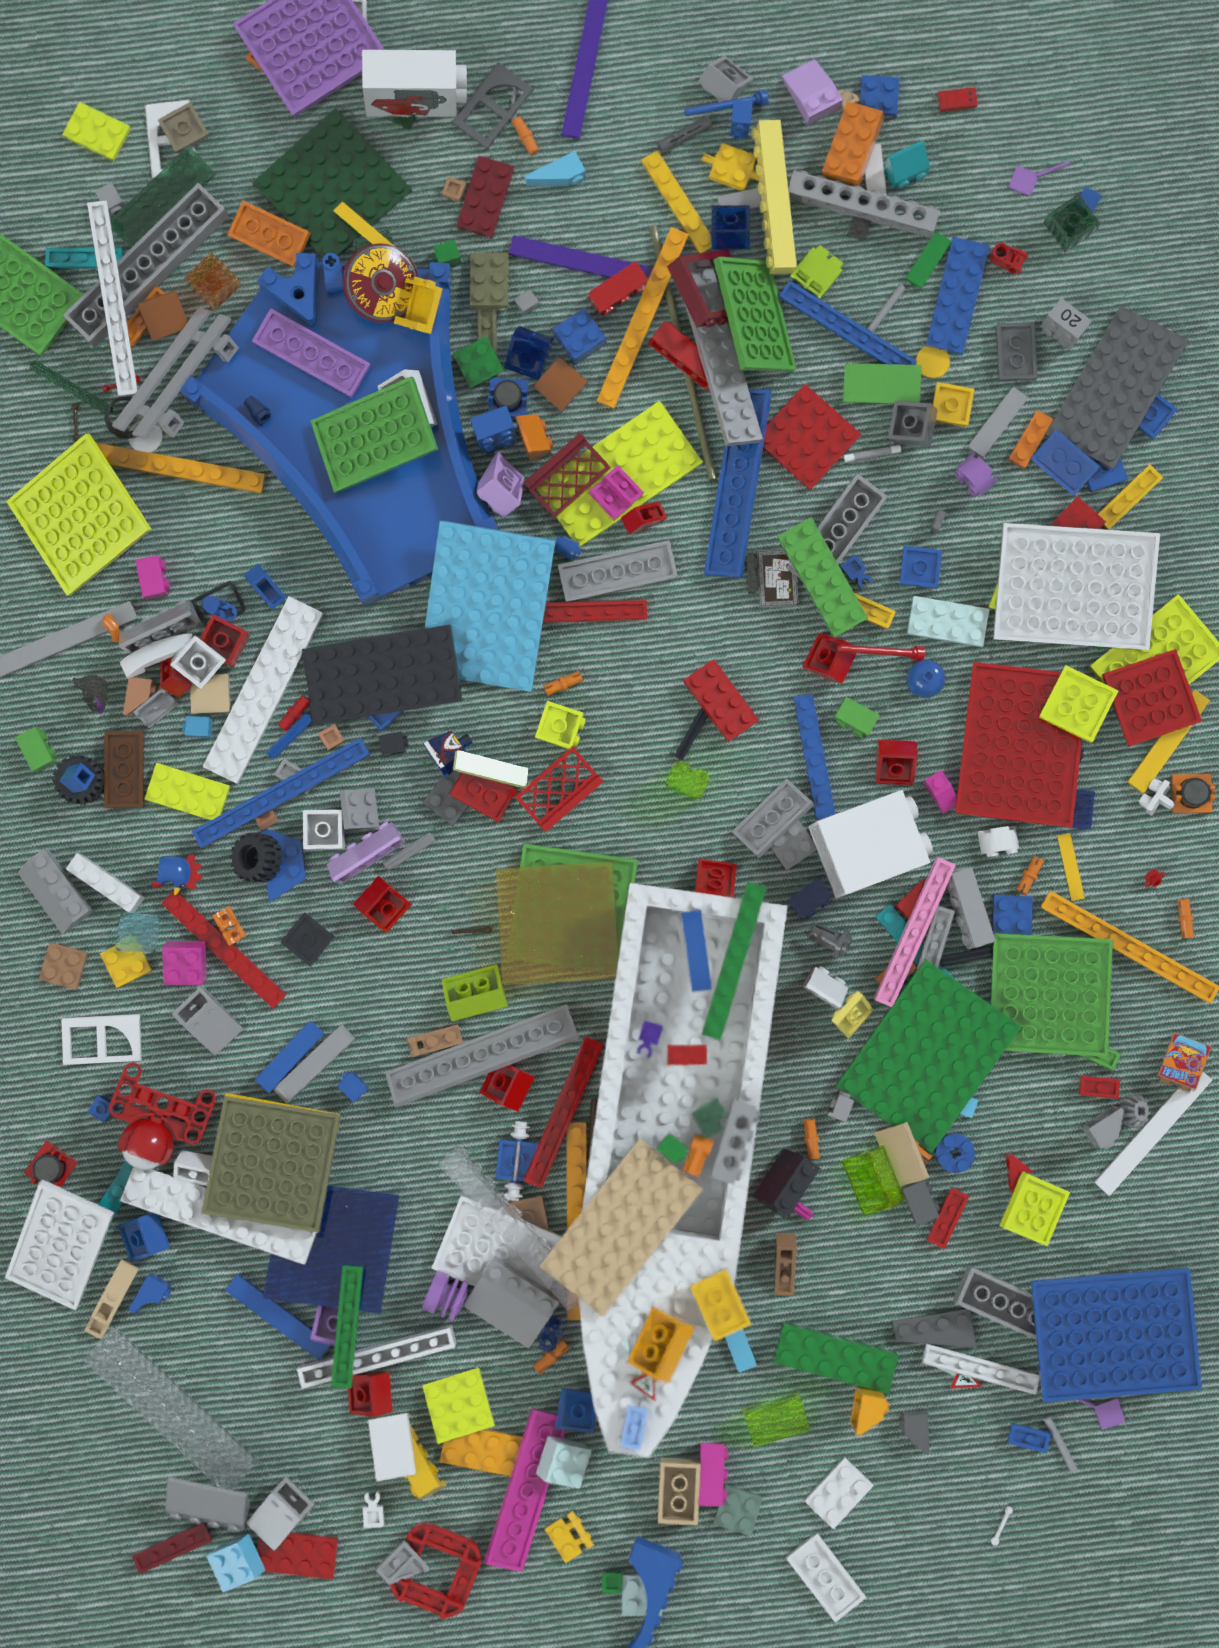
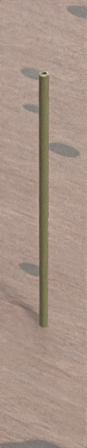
M651 225L649 228L656 258L658 259L662 246L657 225ZM669 281L665 290L672 324L682 334ZM684 373L709 481L715 480L716 475L693 379Z

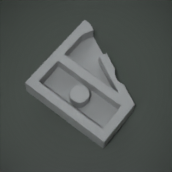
M403 1540L375 1570L390 1585L401 1579L413 1577V1575L428 1572L430 1568Z

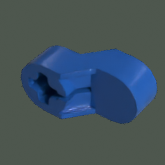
M207 596L202 601L203 611L211 616L213 614L227 622H232L237 616V610L233 605L214 596Z

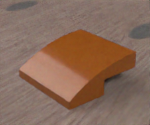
M175 290L137 303L151 340L181 331L188 323Z
M559 357L533 387L562 412L574 397L579 395L589 381L564 359Z

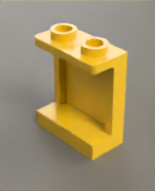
M415 276L413 280L406 278L405 282L413 285L405 318L396 316L394 324L431 334L443 288L435 286L436 282Z

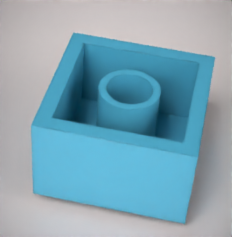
M249 1534L216 1547L206 1556L222 1592L252 1581L265 1571Z

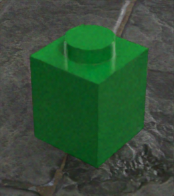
M455 240L433 246L435 253L431 255L435 263H449L450 267L462 263Z
M670 1132L667 1133L656 1147L674 1164L678 1161L682 1163L689 1154L686 1152L688 1147Z

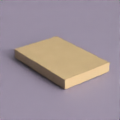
M908 1122L874 1132L895 1187L929 1178Z

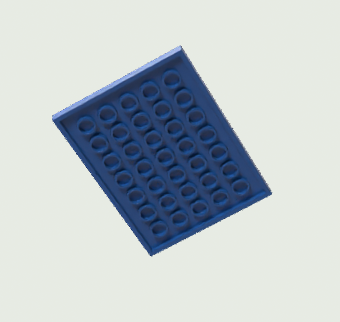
M1190 1268L1031 1281L1043 1402L1202 1389Z

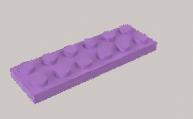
M271 308L252 340L255 345L350 398H353L371 367V364Z

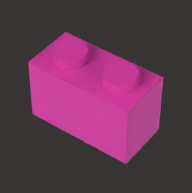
M158 555L136 559L142 597L149 600L169 596L168 590L171 587L169 579L165 578L164 571H167L165 560H162Z

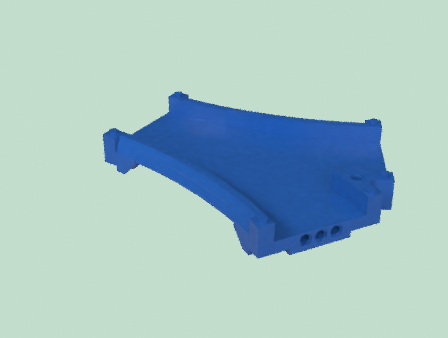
M296 253L295 273L291 278H284L267 266L257 280V284L260 287L259 292L228 334L239 347L230 361H223L215 353L197 380L190 376L181 388L180 393L188 403L236 436L276 475L305 509L326 538L352 582L360 601L366 607L393 593L401 592L432 577L441 520L499 530L493 516H491L486 501L480 499L477 494L478 481L463 434L455 393L449 336L452 273L449 263L430 262V269H416L418 278L436 282L435 286L443 288L432 332L429 334L394 324V321L377 323L364 319L351 308L343 290L327 293L323 264L318 262L315 254ZM329 262L330 267H333L334 263ZM304 294L302 299H295L296 296ZM270 308L371 364L353 398L252 342ZM405 369L418 370L437 421V425L431 427L438 450L344 491L335 493L310 421L379 391L377 387L379 384ZM253 396L270 409L271 417L266 423L259 424L254 421L244 404L247 397Z

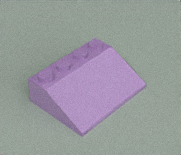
M388 822L383 823L378 827L379 831L374 834L371 832L361 838L362 842L357 845L355 843L345 848V853L342 855L338 853L329 859L330 862L327 864V867L335 883L342 885L406 843L392 822L390 824Z

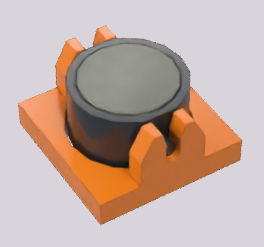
M1172 774L1171 794L1174 803L1172 813H1212V802L1215 800L1216 795L1213 794L1215 785L1211 784V774Z

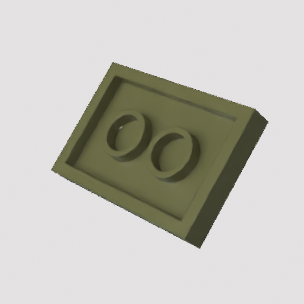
M471 253L470 309L508 308V253Z

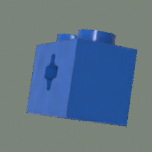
M733 101L730 137L739 140L749 138L753 101Z

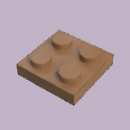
M50 942L39 980L78 990L88 952Z
M542 1195L504 1203L505 1213L549 1231Z

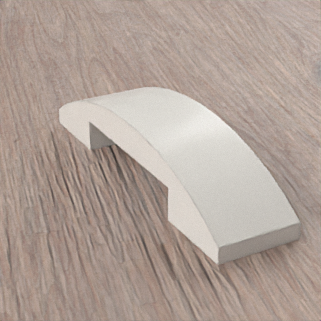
M181 634L167 637L134 651L120 662L126 678L129 679L144 673L145 667L175 656L193 635Z

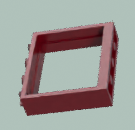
M729 250L678 256L667 266L696 328L704 326L709 328L716 324L721 326L729 321L726 310L709 311L690 270L715 267V258H732Z

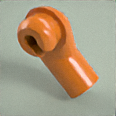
M111 614L104 615L102 619L103 626L110 632L112 641L119 642L120 630L118 623Z

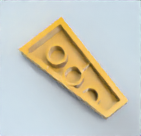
M410 1425L416 1474L404 1476V1478H408L411 1484L410 1490L415 1497L419 1499L428 1498L446 1487L447 1484L444 1479L442 1481L438 1479V1469L435 1464H432L431 1461L428 1462L426 1459L428 1458V1453L422 1444H417L416 1441L419 1438Z

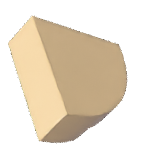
M838 90L843 99L842 110H844L847 101L856 104L860 103V99L856 94L845 90Z

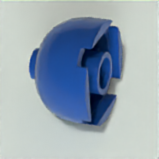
M931 660L918 661L913 664L907 673V686L910 692L916 696L931 698L943 689L945 673L937 662Z

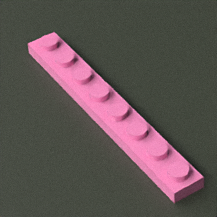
M936 857L873 998L874 1000L890 1007L894 1005L954 871L955 864Z

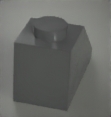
M925 1410L902 1411V1417H899V1429H902L905 1436L925 1455H928L929 1431L927 1412Z

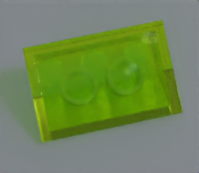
M884 1145L865 1150L841 1160L863 1215L890 1209L905 1201Z
M799 1392L742 1408L754 1447L810 1431Z

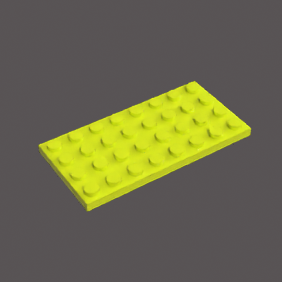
M658 401L592 446L609 464L611 469L558 515L556 519L570 539L580 543L579 547L581 548L619 522L621 517L630 510L642 506L703 464V461L662 403ZM585 451L579 455V458H590V451ZM570 461L566 464L565 471H576L577 461ZM579 461L578 471L590 472V462ZM592 462V472H601L605 468L600 462ZM619 466L644 494L614 521L588 493L610 471ZM554 473L551 476V483L562 484V474ZM565 474L564 484H575L576 474ZM578 475V485H586L589 482V475ZM540 486L536 489L540 496H548V486ZM550 487V497H561L562 487ZM564 487L563 497L571 498L575 495V488ZM550 500L549 507L556 512L561 507V500Z

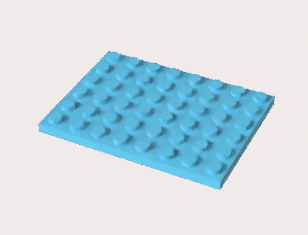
M440 521L425 628L452 625L460 680L532 692L556 540Z

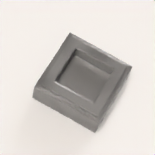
M941 510L937 512L930 532L938 533L946 512Z

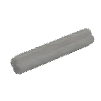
M427 833L383 862L387 870L393 869L435 842V838L431 833Z

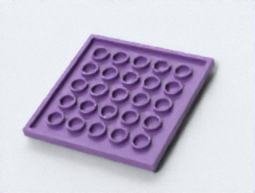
M269 0L233 23L239 36L293 118L362 74V50H385L352 0Z

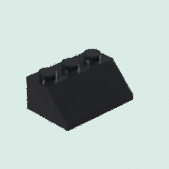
M783 1148L752 1197L785 1219L791 1215L820 1170V1167L806 1157Z

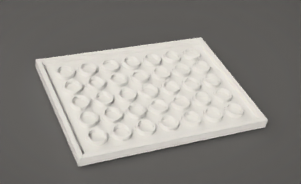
M1003 523L993 639L1149 650L1160 533Z

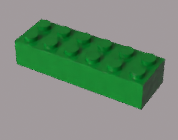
M782 1321L773 1355V1362L889 1394L899 1355L892 1350Z

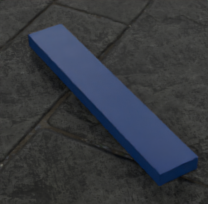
M239 1274L235 1276L225 1290L316 1359L320 1360L330 1347V1345L312 1342L310 1339L312 1328Z

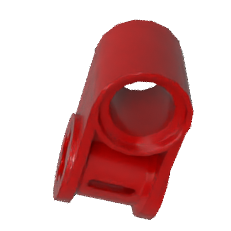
M998 243L991 251L989 259L994 265L1004 268L1013 274L1020 275L1022 265L1028 259V254L1005 243ZM996 251L1002 252L1004 257L997 256Z

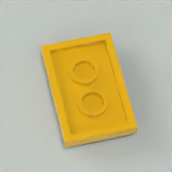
M726 1268L689 1285L714 1341L751 1325Z

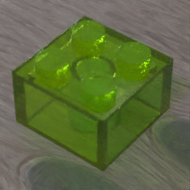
M680 760L679 763L675 761L665 786L700 802L711 777L707 776L708 772L700 768L697 771L691 769L690 764Z

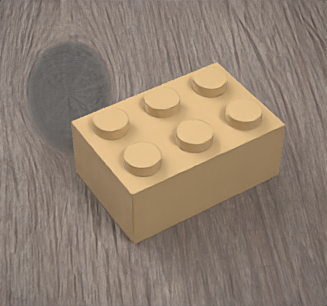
M660 1458L658 1523L698 1525L700 1459Z

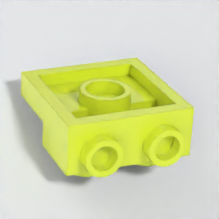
M547 701L535 738L565 749H569L571 746L577 748L580 737L577 736L579 729L583 730L586 719L583 718L584 713Z

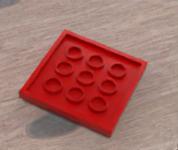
M804 384L767 424L763 449L811 491L858 440L861 433L809 386Z
M1176 649L1102 674L1105 685L1118 690L1112 705L1127 747L1202 722Z

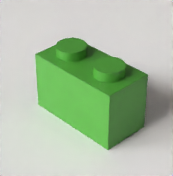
M845 697L833 719L836 720V724L845 729L849 727L853 730V734L863 738V736H869L880 715Z
M34 727L15 737L33 772L38 773L57 763L55 758L57 757L56 751L52 746L49 747L46 741L48 736L43 729Z

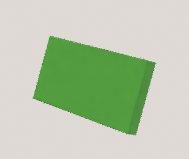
M845 363L843 402L894 404L895 401L920 403L922 365Z

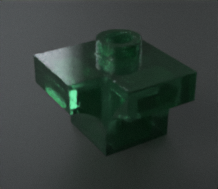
M717 1097L690 1111L706 1139L723 1130L719 1120L727 1116Z

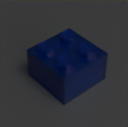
M750 205L712 206V250L750 249Z

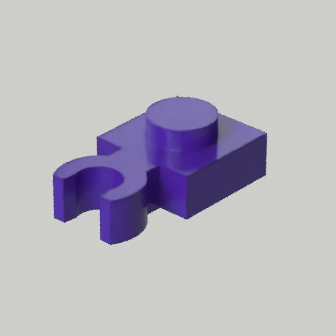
M644 1020L638 1037L639 1040L643 1041V1044L637 1048V1054H640L642 1048H647V1057L650 1058L652 1055L651 1044H658L663 1026Z

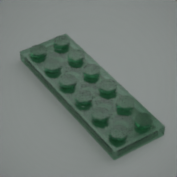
M188 145L110 219L112 230L132 248L197 183L204 187L216 175L215 172Z

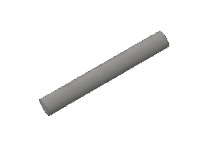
M900 284L867 330L872 333L875 331L906 289L903 285Z
M1045 1416L1043 1420L1070 1472H1075L1078 1468L1051 1416Z

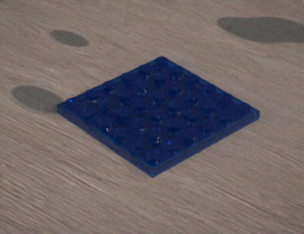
M328 1186L320 1231L316 1234L306 1264L303 1265L271 1253L263 1298L339 1309L343 1265L363 1266L359 1311L381 1314L400 1196Z

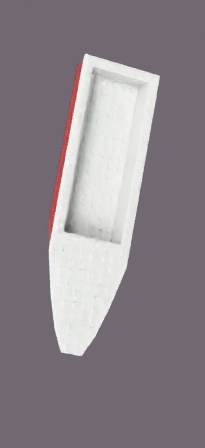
M630 883L583 1209L639 1138L702 1187L703 1190L603 1317L579 1298L583 1345L593 1402L609 1452L649 1457L675 1420L704 1361L713 1337L689 1285L724 1268L727 1269L733 1285L735 1283L757 1122L752 1123L751 1130L754 1132L751 1142L746 1143L745 1149L748 1150L745 1162L741 1161L739 1169H742L739 1181L735 1180L734 1185L713 1179L710 1177L733 1099L756 1105L757 1111H759L787 906L762 902L720 1041L701 1034L742 899ZM701 910L712 989L692 992L681 913ZM644 1020L663 1026L658 1044H651L652 1055L650 1058L647 1057V1048H642L640 1054H637V1048L643 1044V1041L639 1040L638 1037ZM667 1044L707 1045V1065H667ZM744 1117L736 1120L738 1128H744L747 1124V1120ZM668 1132L688 1147L687 1153L690 1152L689 1147L695 1133L714 1140L710 1154L705 1159L699 1177L683 1171L687 1157L682 1163L678 1161L674 1164L657 1150L656 1147ZM733 1137L730 1140V1145L734 1148L739 1147L741 1144L739 1137ZM728 1156L724 1160V1165L727 1167H732L735 1164V1158L732 1156ZM652 1306L695 1327L670 1383L655 1380V1402L628 1382L638 1377L639 1373L634 1366L627 1363L629 1354L623 1344V1340H626L630 1349L633 1350ZM628 1404L648 1408L640 1450L620 1446Z

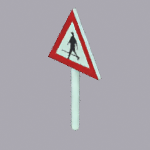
M623 1340V1344L630 1356L632 1350L627 1341ZM637 1369L639 1376L628 1382L655 1402V1379Z
M940 1369L954 1376L950 1388L982 1387L976 1378Z

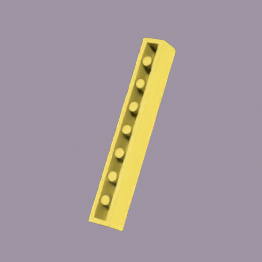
M759 120L752 129V138L755 139L756 175L759 176L758 193L761 194L760 211L763 212L762 230L765 231L766 237L764 239V248L767 249L768 255L766 257V266L769 268L770 274H791L796 269L797 264L781 121Z

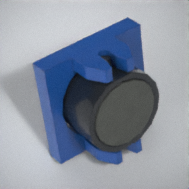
M491 378L488 412L507 406L511 418L527 415L529 380Z

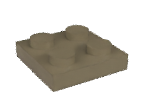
M191 102L158 119L176 154L210 137Z

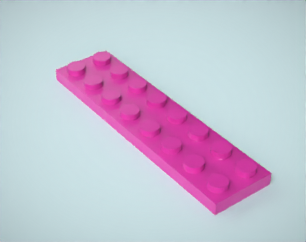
M531 1408L484 1560L486 1565L523 1571L550 1484L536 1474L548 1436L563 1439L566 1430L555 1428L557 1418L555 1413Z

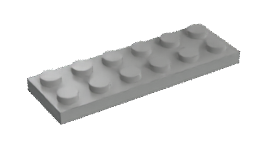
M670 540L558 565L566 602L578 601L678 578Z

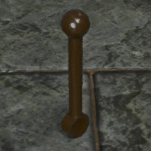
M73 403L71 406L74 414L73 440L76 442L80 439L77 416L79 405Z
M490 926L478 929L452 930V934L486 932L489 934L492 932Z

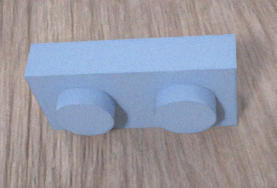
M628 1404L620 1446L637 1450L641 1449L648 1408Z

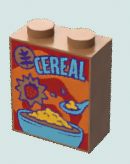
M1174 1032L1156 1078H1159L1162 1084L1171 1086V1084L1177 1085L1179 1090L1186 1093L1196 1091L1212 1046Z

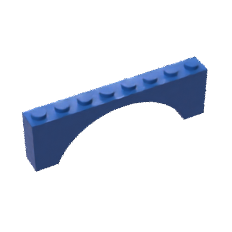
M636 1536L629 1554V1562L634 1566L643 1582L647 1598V1609L638 1633L625 1648H646L647 1645H651L654 1638L652 1631L654 1627L658 1628L661 1620V1616H659L661 1609L665 1610L669 1599L666 1596L668 1591L672 1592L676 1582L674 1576L676 1573H680L683 1565L681 1553Z

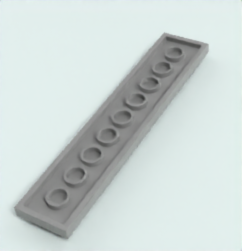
M713 267L690 270L709 311L725 310ZM687 309L725 445L734 446L760 443L763 440L744 372L740 369L729 322L721 326L716 324L709 328L706 326L696 328Z
M565 1004L385 1072L394 1105L399 1107L577 1040L579 1036L569 1008Z

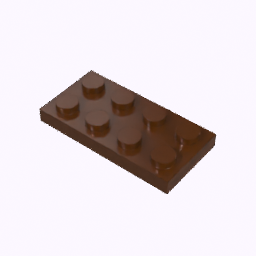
M104 731V808H144V731Z

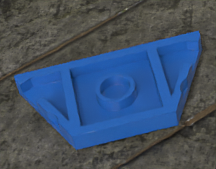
M269 829L261 830V834L270 835L273 839H276L278 841L277 845H281L282 848L280 852L283 853V857H281L283 864L279 867L281 869L280 872L276 873L277 876L275 878H271V881L267 882L269 902H272L297 884L305 881L306 873L302 841Z

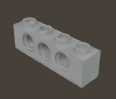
M733 1099L710 1174L711 1178L734 1185L735 1180L739 1181L742 1169H739L741 1161L745 1162L748 1150L745 1149L746 1143L751 1142L754 1132L751 1130L752 1123H756L759 1116L756 1105ZM740 1117H744L747 1120L744 1128L736 1126V1120ZM733 1137L741 1139L739 1147L734 1148L730 1145V1140ZM728 1156L735 1158V1164L732 1167L724 1165V1160Z

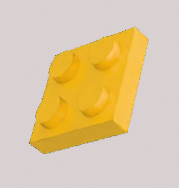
M937 382L932 404L938 409L936 422L968 427L975 389Z
M136 936L100 953L116 988L153 971Z

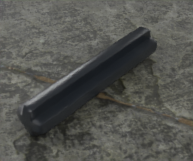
M703 708L699 710L674 754L679 760L685 758L708 717Z
M993 946L942 955L940 966L944 967L993 957Z

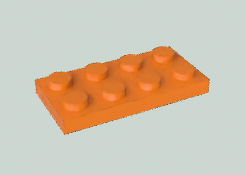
M242 201L227 235L295 268L296 253L303 252L311 233L248 202Z

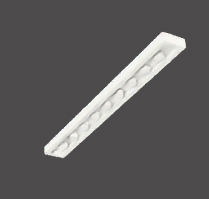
M107 201L90 202L87 205L118 396L135 395L138 389Z

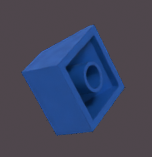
M149 1213L117 1225L130 1262L170 1248L158 1214Z

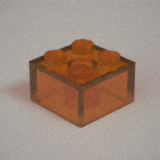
M212 252L184 277L187 284L213 311L221 306L241 286L238 278Z

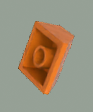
M538 414L517 416V427L530 462L551 455L550 448H553L550 436L546 437L544 431L547 430L544 419L540 420Z

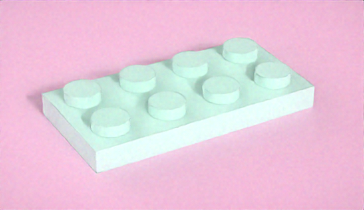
M913 596L907 634L983 647L989 609Z

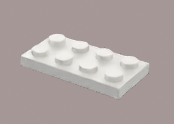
M817 1532L786 1556V1559L834 1622H837L866 1598L865 1594Z

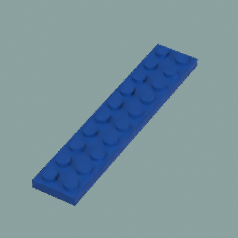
M748 389L763 440L760 443L734 446L725 445L704 569V574L707 576L742 578L772 396L770 390Z

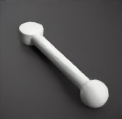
M1010 1506L1005 1508L1006 1513L995 1537L991 1538L993 1545L999 1544L998 1538L1009 1514L1013 1512Z

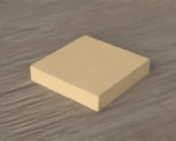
M214 674L202 689L191 682L190 699L192 715L230 713L229 674Z

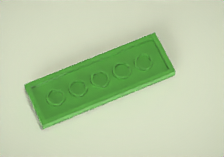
M812 517L777 536L833 638L868 619Z

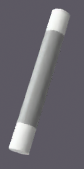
M899 444L844 455V462L901 452V447Z

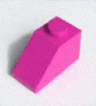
M942 770L922 782L942 815L956 807L957 797Z

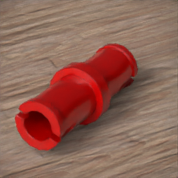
M301 695L294 705L287 709L288 712L277 724L287 732L295 720L300 719V714L311 702Z

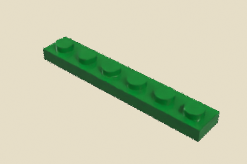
M343 1265L331 1381V1386L352 1387L363 1266Z

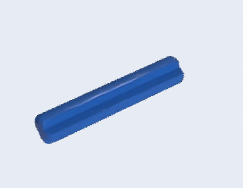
M304 714L266 753L272 759H275L313 722L312 718L308 714Z

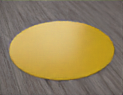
M927 346L922 348L916 357V365H922L921 374L928 378H938L944 375L950 365V358L946 351Z

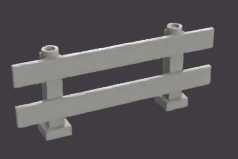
M199 307L112 426L124 432L135 417L141 419V422L132 434L134 436L145 439L156 425L161 427L168 436L174 438L185 422L171 409L167 413L164 412L209 351L217 353L225 362H229L239 347L230 336L224 334L222 338H219L230 323L231 318L219 314L206 333L198 331L211 314L209 310ZM188 344L195 345L196 347L152 407L144 405Z

